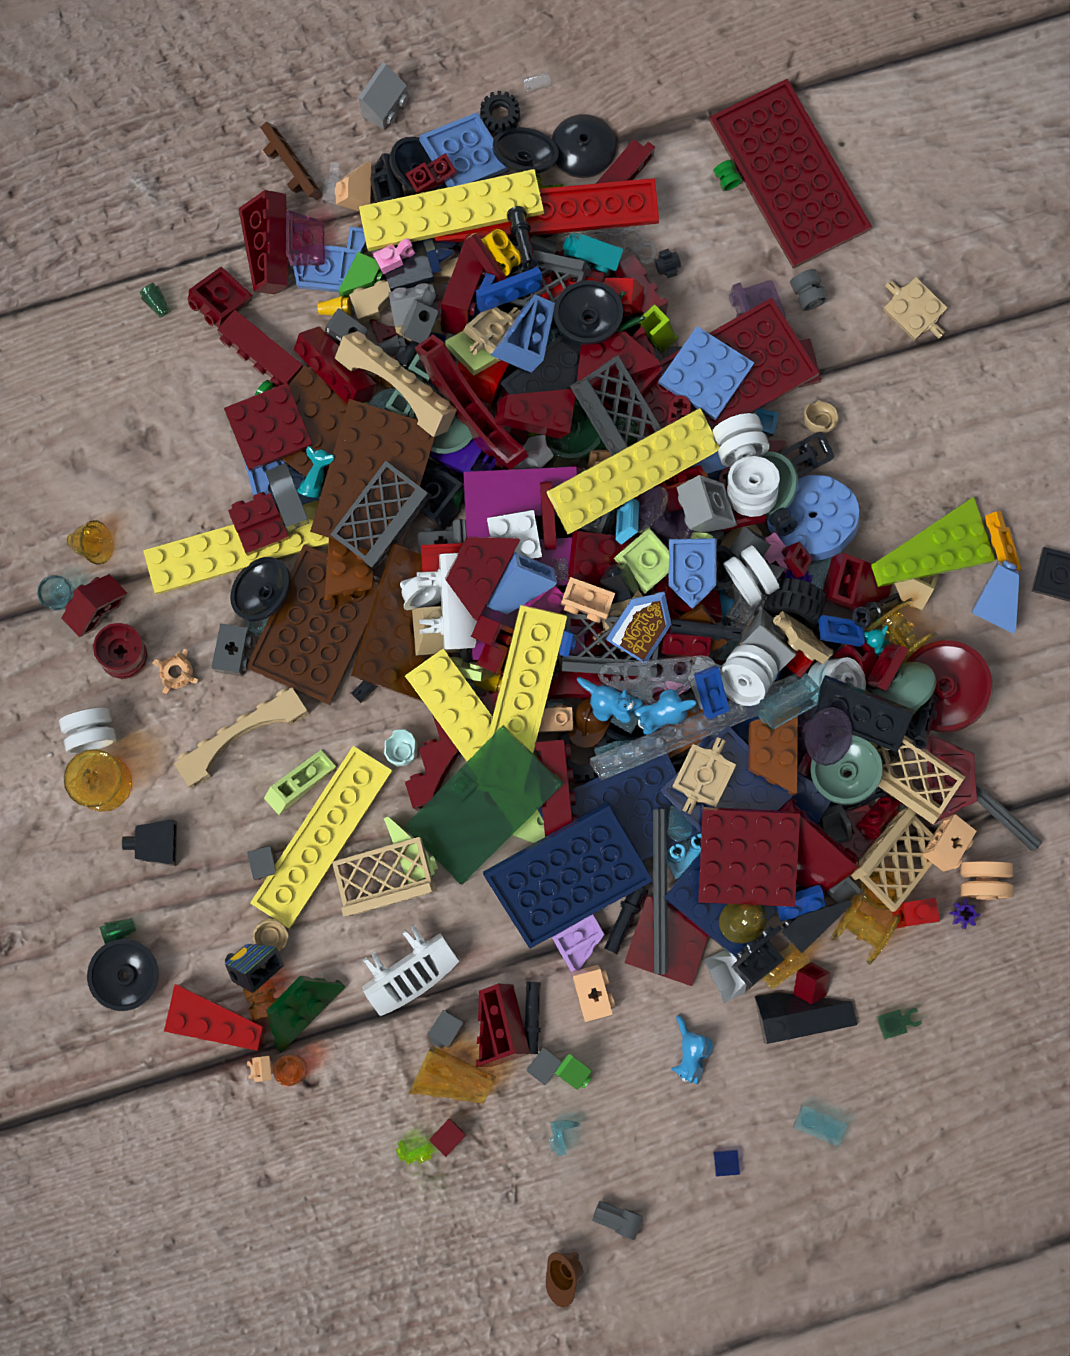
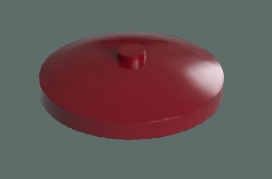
M951 640L935 641L922 646L907 659L906 662H921L928 665L936 676V687L933 694L939 698L936 707L937 716L932 723L931 731L955 732L962 730L976 722L988 708L993 693L992 675L984 658L972 647ZM917 710V712L913 715V717H914L917 721H918V719H919V717H918V710Z

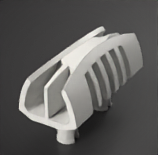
M458 553L440 554V569L438 571L417 572V577L428 578L426 581L417 582V587L438 586L441 588L442 607L440 619H419V624L431 625L429 628L420 629L419 632L420 634L441 633L443 635L444 649L475 648L476 639L471 637L477 621L473 619L445 580Z
M412 925L411 929L415 938L406 930L402 934L414 949L413 952L390 968H386L376 952L371 953L376 963L375 965L367 957L363 959V962L374 975V978L362 986V989L380 1016L392 1012L423 994L448 974L459 962L441 933L429 941H425L416 926Z

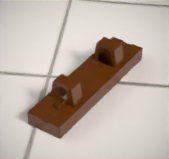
M265 122L260 128L270 143L263 149L264 153L271 159L280 155L294 175L287 183L291 191L298 193L303 189L309 197L318 200L324 194L277 127Z

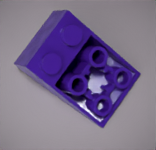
M473 438L459 451L449 454L430 452L429 456L463 477L464 472L493 471L496 466V458L493 455L488 456L478 448Z

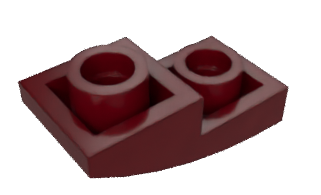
M446 153L426 165L424 162L406 173L417 194L434 188L458 175Z

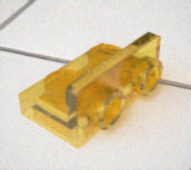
M790 944L780 952L785 960L762 978V981L769 990L774 989L810 962L806 954H801L793 944Z

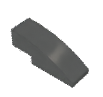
M285 463L265 471L288 532L309 524L310 522L287 464Z

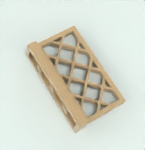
M905 735L898 750L900 756L898 761L890 760L888 753L890 749L882 746L878 747L874 743L875 749L882 751L885 762H882L883 773L879 787L934 824L941 817L966 777L924 748L918 749L913 746L912 740ZM903 748L914 750L916 758L906 759ZM929 761L934 764L936 772L925 773L923 762ZM917 763L920 774L910 775L907 764ZM902 765L905 776L896 775L892 766ZM943 775H950L957 782L954 786L945 787ZM937 776L940 787L930 788L927 777ZM922 778L924 789L918 790L913 787L911 779ZM931 793H942L944 800L942 805L933 800Z
M909 807L898 811V814L893 817L881 832V835L858 861L860 867L850 875L854 880L860 879L892 912L899 908L933 864L922 855L926 849L925 841L930 842L933 834L915 816L916 812ZM911 823L917 828L918 837L910 836L909 826ZM898 840H904L906 852H897L896 842ZM911 841H919L920 853H912ZM885 856H892L893 868H885ZM898 856L906 857L908 869L899 868ZM912 857H921V869H914ZM872 872L880 873L881 884H875L869 878ZM885 872L894 873L895 885L887 884ZM900 873H908V885H901ZM887 889H896L897 899L895 902L888 897Z
M422 837L332 862L343 903L341 908L343 917L357 915L438 892L436 882H433ZM416 843L419 853L415 860H413L404 853L409 845ZM387 851H393L398 854L393 866L383 861ZM366 857H371L377 861L371 873L360 867ZM402 857L413 863L407 875L396 869ZM348 863L355 867L349 879L342 875L340 865ZM380 863L391 869L385 881L374 875ZM416 865L424 870L425 880L416 881L410 877ZM358 870L368 875L363 887L353 882ZM394 872L404 877L401 886L397 888L388 883ZM372 878L383 884L376 894L367 890ZM350 885H353L361 891L355 900L349 901L347 890Z

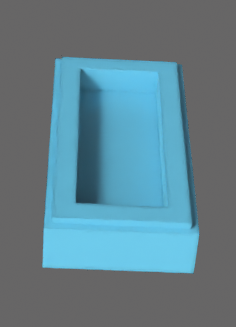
M635 498L629 500L617 510L616 541L620 544H623L638 532L639 501Z

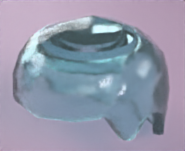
M51 575L43 578L39 583L37 596L43 606L61 611L62 609L65 610L66 604L72 600L75 588L69 579L58 575Z

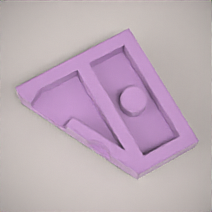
M592 914L552 936V939L568 968L573 972L581 969L585 961L592 954L595 946L604 936V933Z

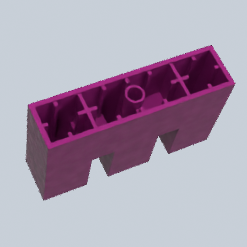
M576 467L464 472L467 536L490 537L487 518L534 510L535 518H542L540 482L552 481V488L576 476ZM554 508V517H559ZM556 538V549L544 550V539H539L542 558L533 560L554 568L557 579L555 586H567L572 538ZM486 604L481 615L514 629L519 608L509 614H504L499 611H493ZM570 626V628L575 634H577L584 628L578 626ZM589 629L579 636V639L585 645ZM477 639L475 648H472L473 660H479L485 646L484 642ZM576 640L575 648L569 654L578 655L584 648Z

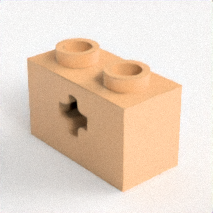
M956 814L943 818L922 855L943 872L956 869L963 861L962 856L964 852L972 846L974 842L972 838L977 831Z
M599 965L571 972L585 1022L613 1015L611 1007H615L612 993L607 994L605 985L609 984L606 970L601 971ZM592 988H596L598 991L597 997H593L590 994Z

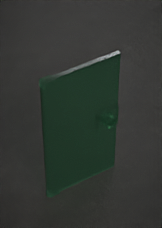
M502 725L403 828L414 838L422 837L424 848L453 875V878L458 883L463 885L564 783Z

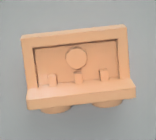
M570 577L560 605L565 606L564 610L577 615L579 611L587 614V619L600 623L601 620H607L615 593Z
M555 705L553 708H544L538 733L573 730L572 707Z

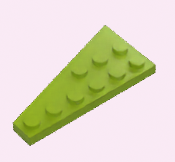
M972 497L873 563L871 567L878 587L994 562L995 558L975 498Z

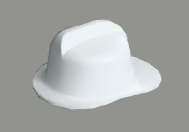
M416 576L401 581V593L405 601L404 609L432 607L440 603L441 588L438 586L417 587V582L428 580V578Z

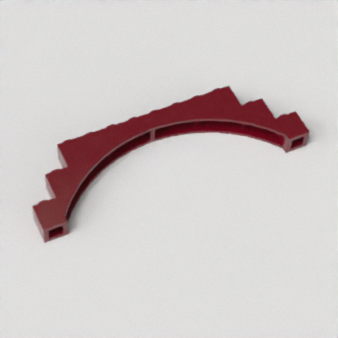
M599 653L594 656L601 657L604 653ZM559 670L557 678L550 684L546 701L565 698H591V693L578 683V677H582L597 686L611 685L621 693L626 689L632 698L642 700L641 706L658 702L660 699L659 695L665 690L658 691L652 694V698H648L641 676L622 675V679L618 680L614 674ZM488 691L481 694L479 699L493 717L499 692ZM434 715L433 718L440 741H437V739L424 742V746L419 748L426 775L417 773L410 776V780L405 781L412 807L416 811L439 804L437 797L442 784L453 764L461 755ZM666 724V725H664V726H662V727H660V728H663V727H666V726H669V725H672V724Z

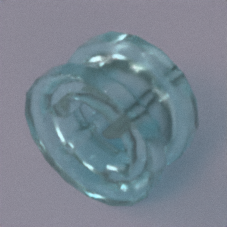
M267 619L261 620L263 626L254 629L253 621H247L248 629L255 635H261L267 623Z

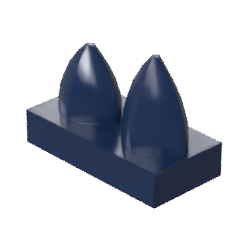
M432 238L423 240L432 273L441 271L440 264L448 260L455 253L451 249L457 245L456 242H433Z

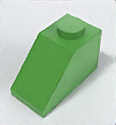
M357 252L338 290L340 296L344 295V297L350 298L349 294H352L354 290L374 286L375 283L382 281L385 274L382 273L376 260Z
M570 1053L567 1054L555 1071L556 1075L577 1090L580 1086L585 1089L593 1078L589 1075L592 1070Z

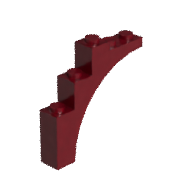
M431 335L415 347L434 388L444 395L449 403L457 409L455 413L456 418L469 428L478 448L488 456L493 455L510 470L528 457L526 450L501 425L495 424L496 419L472 390L444 342L435 335Z

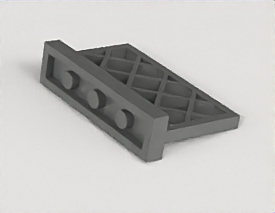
M533 250L537 265L534 268L538 267L544 270L542 271V282L545 287L535 293H530L531 295L524 300L517 298L507 303L524 307L534 295L541 296L548 292L551 298L550 301L555 303L558 296L553 297L550 291L552 288L559 284H562L564 289L567 288L564 281L570 277L578 278L577 282L584 281L585 277L589 278L592 269L585 261ZM526 263L527 269L519 265L517 266L518 270L505 277L510 278L529 269L528 263ZM551 272L556 273L558 279L547 285L544 276Z
M618 355L570 386L611 456L628 447V436L638 438L637 442L644 439L645 424L651 425L655 432L661 429ZM614 363L619 370L618 379L608 377L609 367ZM594 377L602 379L600 391L594 390L589 382ZM607 380L617 383L615 395L605 393ZM622 384L627 385L631 390L629 399L620 397ZM604 396L614 399L612 411L606 410L603 406ZM619 400L629 403L627 415L617 413ZM634 404L639 405L642 409L641 419L632 416ZM616 416L626 419L624 431L618 430L615 426ZM631 420L640 422L638 434L629 432Z
M385 461L330 535L363 559L369 566L377 569L390 552L392 545L396 544L432 495L389 462ZM387 468L394 472L395 483L383 484L382 475ZM398 476L402 478L404 481L399 482ZM409 484L415 488L410 497L401 498L400 485ZM396 486L397 499L385 501L384 488ZM380 488L381 501L369 503V492L372 489ZM398 502L399 512L396 516L387 517L386 504ZM382 504L384 517L371 519L370 506ZM366 507L368 520L355 521L354 512L357 508ZM384 521L385 531L382 534L373 535L372 522ZM368 523L370 536L358 538L356 525ZM352 525L354 538L344 539L339 535L344 526ZM370 539L371 549L365 555L359 551L358 541ZM353 541H354L355 547H354L352 544H350L349 542H353Z
M566 612V629H571V618L581 619L586 626L577 634L573 632V637H576V640L584 649L578 655L569 654L568 657L562 656V671L642 677L657 676L658 646L652 654V660H648L645 664L638 659H630L632 656L629 654L625 658H618L613 652L617 647L614 645L609 648L602 640L616 624L611 625L609 621L617 622L620 616L608 615L605 622L610 628L599 636L591 627L596 622L591 621L588 624L586 621L589 620L586 618L587 614L578 613L575 615ZM590 629L597 639L586 647L579 639V636ZM599 641L608 650L601 657L594 656L589 650Z

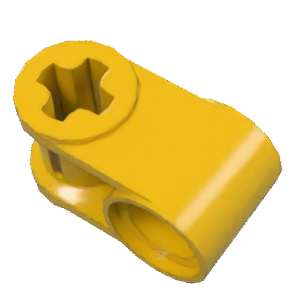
M496 229L481 239L505 276L511 273L513 267L519 266L522 263L519 251L504 231Z

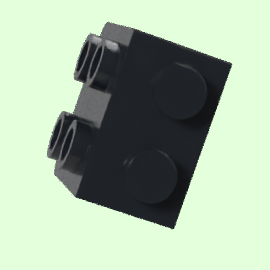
M780 925L775 929H772L771 926L767 928L757 939L752 940L735 956L737 961L731 967L749 989L785 960L770 942L782 930Z

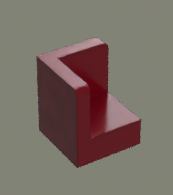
M810 962L797 970L793 993L806 1002L814 1004L826 996L830 972Z
M449 1118L429 1141L447 1157L467 1134Z

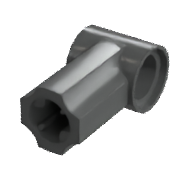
M599 1201L592 1221L611 1228L624 1237L635 1240L644 1217L633 1211L621 1210L613 1205Z

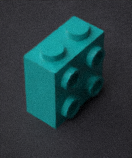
M571 233L570 237L567 236L563 245L565 256L585 261L587 265L591 264V269L607 274L609 270H617L623 252L622 248L583 234Z

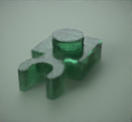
M912 1008L902 1015L900 1009L876 1016L883 1039L907 1033L906 1025L912 1027L921 1025V1021L913 1022L910 1019L911 1014L918 1012V1010Z

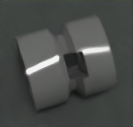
M816 269L806 270L790 280L794 293L799 295L798 302L803 311L815 309L829 299L825 287L820 285L821 279Z

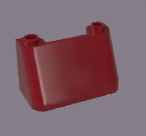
M791 797L779 810L800 811L796 882L802 886L803 890L820 885L823 894H825L860 867L857 855L849 847L844 849L841 843H836L807 817L803 809L801 810L795 805L797 801Z

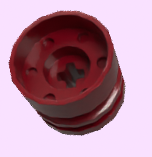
M109 624L102 628L95 636L93 643L94 656L104 671L113 678H132L145 667L148 658L147 648L138 632L128 624ZM122 650H125L127 654H123V658H120L118 655L122 654Z

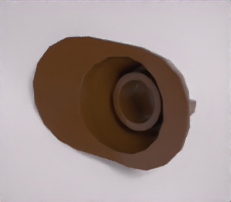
M591 698L583 700L578 705L573 717V730L568 731L571 742L582 748H589L598 744L604 737L613 718V715H611L607 721L598 720L592 713Z
M553 1252L548 1256L546 1289L549 1297L557 1306L568 1307L573 1302L576 1285L583 1278L584 1271L577 1252L564 1254Z

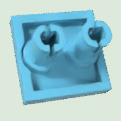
M701 834L667 849V864L675 880L682 875L701 851Z

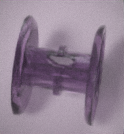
M661 486L653 487L636 498L639 501L637 533L650 528L669 549V539H689L693 530H690L686 525L684 512L671 516L665 510L669 499L667 490Z
M799 701L792 704L798 705L797 758H802L807 750L809 756L816 763L824 766L835 764L841 760L848 751L852 740V725L849 717L841 709L831 707L822 709L813 718H810L809 715L813 703Z

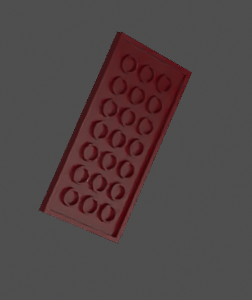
M788 79L710 116L709 121L729 157L734 162L738 173L792 268L800 266L871 230V223Z
M772 297L709 333L754 362V366L715 421L706 414L704 416L711 430H713L722 421L739 414H752L819 375V371ZM680 350L660 361L663 368L661 375L642 394L661 429L666 427L670 402L677 395L658 383ZM683 402L673 405L677 407V418H680L682 409L686 408L682 405ZM623 403L626 409H628V404ZM634 404L632 416L641 419L642 409L639 405ZM691 405L690 413L697 410V408ZM634 421L639 429L640 422ZM645 424L643 436L647 437L655 433L651 425Z

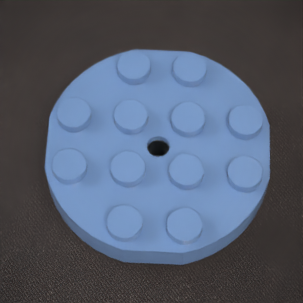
M810 475L798 478L796 495L788 507L791 517L797 520L798 526L791 534L784 537L778 535V537L786 547L800 541L812 556V561L823 560L837 555L853 540L859 530L860 511L854 493L850 488L832 477ZM767 519L769 533L771 534L774 531L776 533V527H773L769 523V519Z

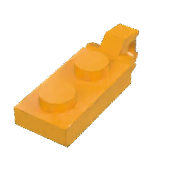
M995 511L985 515L986 526L991 533V543L998 557L997 561L1003 563L1004 560L1015 564L1017 566L1016 569L1020 572L1022 568L1010 527L1005 526L1002 512Z

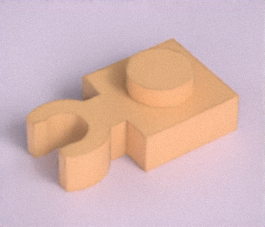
M269 1056L252 1058V1061L247 1062V1066L251 1068V1074L248 1075L249 1079H254V1082L272 1080L273 1063L270 1061Z

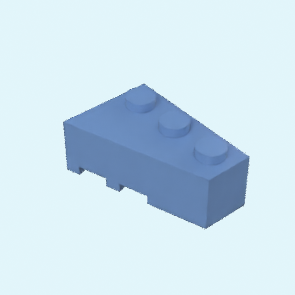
M534 295L521 309L491 353V356L532 373L544 360L555 303Z

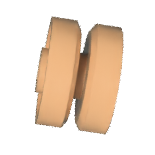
M963 862L960 864V875L964 878L975 879V881L964 882L960 885L961 897L976 898L978 900H998L1014 897V885L1009 882H999L998 880L1013 877L1014 864L1006 862Z

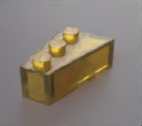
M432 1046L408 1094H422L437 1098L445 1097L452 1098L453 1100L484 1104L496 1076Z

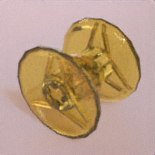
M913 598L904 601L865 630L870 631L888 625L887 633L890 636L888 640L909 649L905 658L920 649L938 634L937 632H931L920 639L912 628L914 624H909L903 616L902 612L913 603Z
M98 749L84 750L75 755L67 764L64 773V787L69 797L77 804L99 812L112 811L121 806L129 797L132 788V777L127 765L119 758Z
M862 890L852 901L853 904L843 914L830 940H837L844 930L847 929L857 936L856 940L860 941L862 939L872 946L866 959V963L870 965L891 938L901 919V915L893 916L886 926L875 920L874 915L870 917L859 910L865 896Z

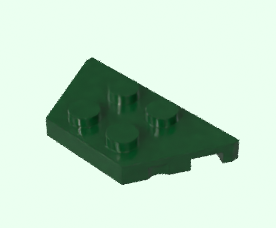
M299 976L266 1010L268 1019L271 1021L270 1029L275 1037L274 1045L280 1053L345 988L340 980L327 982L324 978L312 979L308 976Z

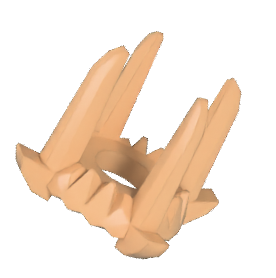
M184 649L182 653L178 651L175 656H171L163 662L154 659L153 664L160 667V679L164 685L162 693L168 694L171 688L179 689L186 686L189 682L197 683L198 679L192 677V665L187 660L188 650ZM178 665L181 667L182 672L178 678L170 676L169 670L172 666Z

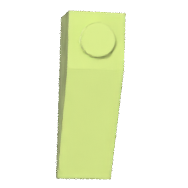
M320 750L273 784L264 799L280 815L299 801L332 772L336 766Z
M389 817L384 818L393 844L412 839ZM417 844L409 845L404 853L413 860H415L419 853ZM425 851L431 875L434 877L436 876L435 870L438 869L434 856L429 857ZM402 857L400 863L404 873L407 875L413 863ZM416 865L410 877L416 881L425 880L424 870Z

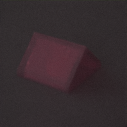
M291 210L286 211V255L290 266L325 264L324 221Z

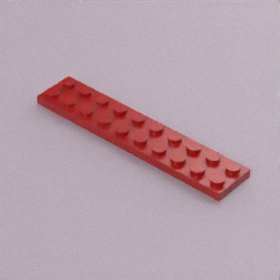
M655 178L539 189L544 214L526 218L531 227L529 236L659 224ZM509 221L435 237V242H464L467 234L477 233L479 237L484 238L496 229L504 231L508 238L514 236L511 234V222Z

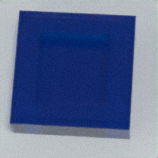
M738 1150L713 1152L716 1177L740 1175Z

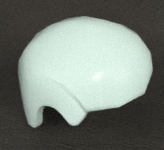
M396 729L391 737L385 740L384 755L391 764L406 766L416 759L419 744L411 732L405 729Z

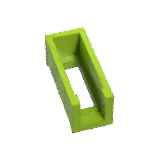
M654 305L643 315L645 320L639 323L644 328L648 338L663 353L678 337L675 335L669 322L670 320Z

